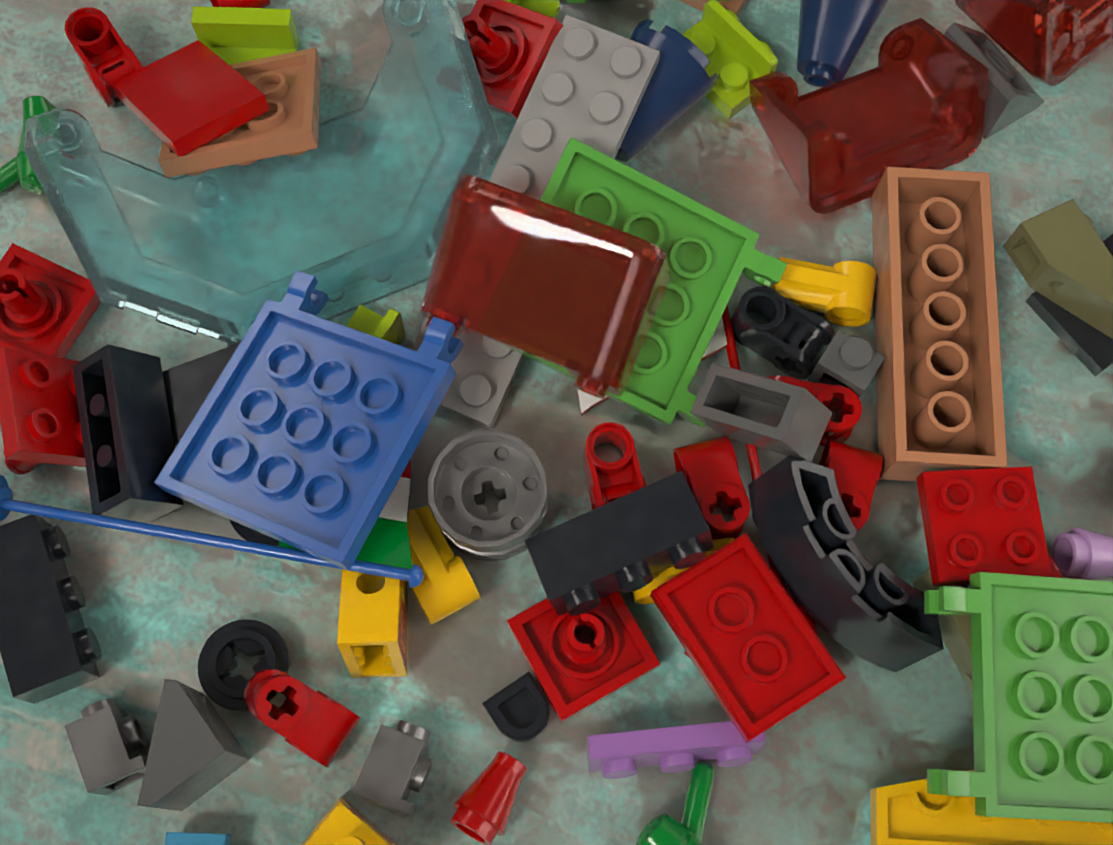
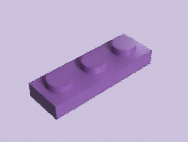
M732 721L590 735L587 738L586 747L589 772L602 771V776L606 779H620L636 775L637 767L660 765V771L663 773L691 770L695 767L694 761L717 759L718 766L720 767L740 766L752 762V755H758L766 742L764 732L746 744Z

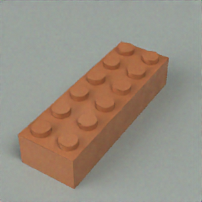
M887 167L871 197L873 267L877 271L874 289L875 348L877 353L885 357L876 371L878 453L883 455L879 479L916 481L917 476L922 472L1007 468L990 173Z

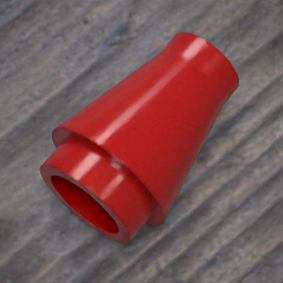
M498 751L492 762L454 802L453 807L456 809V812L450 820L452 825L468 837L484 845H491L496 835L503 836L521 779L527 768L514 757Z

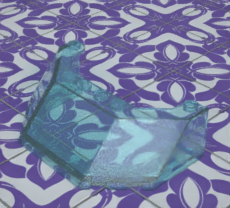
M383 0V18L392 43L363 107L320 123L318 148L307 150L305 153L297 156L281 155L260 159L246 166L230 165L210 169L195 176L184 174L173 179L171 177L166 178L161 173L102 150L87 119L74 110L58 108L27 119L23 151L100 301L122 310L126 307L155 317L156 322L196 335L198 332L226 342L229 347L242 341L267 299L278 303L282 302L290 281L297 270L315 276L318 280L315 289L328 295L329 300L320 313L315 315L327 320L353 311L359 305H368L437 277L446 260L444 254L456 230H461L478 195L475 191L488 164H493L501 148L456 0Z

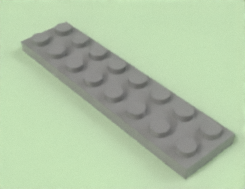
M567 14L561 23L563 27L549 49L411 350L418 351L433 317L454 324L456 329L452 337L461 339L464 346L457 358L451 363L456 376L439 406L490 428H493L525 355L476 332L569 139L572 137L615 159L660 59V51Z

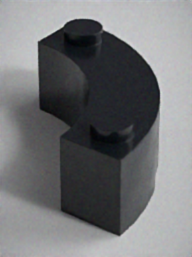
M789 455L748 485L753 522L758 528L762 542L774 567L798 603L832 638L860 658L893 672L900 671L944 649L938 615L924 614V592L899 578L883 563L874 567L853 542L852 538L855 537L857 530L840 497L833 469Z

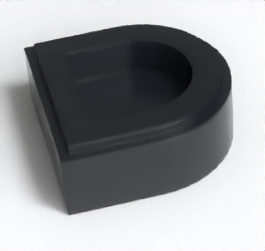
M530 671L482 703L500 733L512 741L526 742L533 740L544 731L548 724L550 715L548 700Z

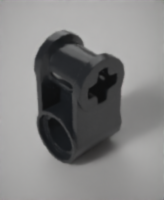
M756 286L746 291L731 317L734 338L740 345L749 348L770 361L783 373L797 379L809 378L813 372L812 362L823 345H828L832 341L835 334L833 327L821 316L806 311L780 295L774 289L766 286ZM755 311L762 314L767 324L753 322L747 312ZM801 341H804V346L800 349L798 345Z

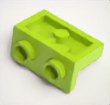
M716 0L708 1L704 6L702 20L682 35L693 42L710 61L705 71L709 77L716 72L718 80L706 97L730 119L771 87L778 59L768 44L758 40L741 24L733 11L725 9Z

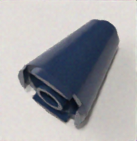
M800 0L797 70L804 76V81L812 86L821 88L830 87L832 83L842 81L888 0Z
M649 19L639 22L630 40L660 51V59L615 157V160L618 159L623 162L630 160L709 94L718 80L716 72L711 77L708 76L705 68L710 61L693 42L667 25L661 32L650 29L649 27L653 20Z

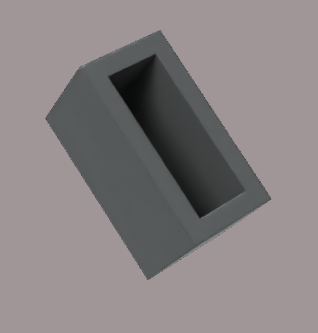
M711 363L690 411L691 414L722 436L725 435L741 442L785 456L791 455L809 462L813 460L832 415V412L805 388Z

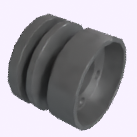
M476 430L452 440L436 457L428 477V502L445 537L463 554L482 561L506 560L524 552L527 549L524 540L542 532L548 516L546 473L536 452L519 437L500 430ZM495 491L497 498L503 500L498 502L499 511L488 513L486 506L479 504L485 502V493Z

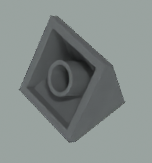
M955 22L946 30L926 69L984 139L989 138L1044 103V100L985 33Z
M164 680L137 806L183 811L250 760L208 697L177 680Z

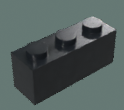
M107 344L72 366L92 514L150 523L184 505L183 499L163 491L154 483L175 450L160 357Z
M682 471L524 540L547 598L559 616L569 613L571 616L587 613L601 603L600 598L618 590L624 593L639 590L652 582L654 574L673 566L675 569L691 567L703 560L706 552L714 548L710 529Z
M30 514L0 526V653L13 698L36 704L100 678L95 661L101 659L102 654L93 630L90 627L85 628L80 608L86 606L85 596L76 577H69L64 558L70 556V548L64 532L58 525L53 526L40 516Z

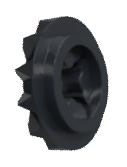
M250 619L233 621L217 629L205 642L198 659V677L206 695L223 708L242 712L248 711L244 702V690L249 680L241 674L235 677L229 676L232 674L231 671L238 666L235 658L237 654L233 647L236 646L238 650L244 652L249 657L261 656L259 658L260 661L253 666L255 674L264 669H278L288 674V669L291 665L286 642L278 632L263 622ZM272 689L268 693L266 700L270 702L278 692Z

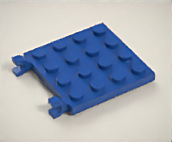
M297 270L281 303L270 299L266 300L154 483L167 493L350 571L454 380L456 372L451 363L457 358L464 344L461 339L452 337L456 329L453 323L433 317L418 351H414L315 316L324 308L329 297L325 292L315 289L318 283L315 276Z

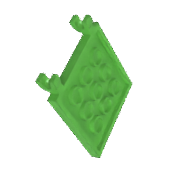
M571 137L476 332L665 425H671L676 413H678L684 419L703 428L706 424L690 413L697 396L687 390L742 272L754 283L770 287L771 282L774 284L779 283L787 263L754 249L760 235L759 233Z
M978 572L970 574V589L942 586L939 587V590L924 591V614L971 616L974 771L927 769V793L975 797V815L1113 823V582Z

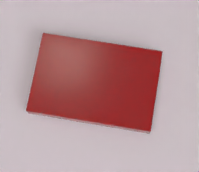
M199 40L112 82L118 98L178 157L194 151L266 113L270 109L264 93Z
M746 533L655 588L650 593V597L746 744L846 679V676Z

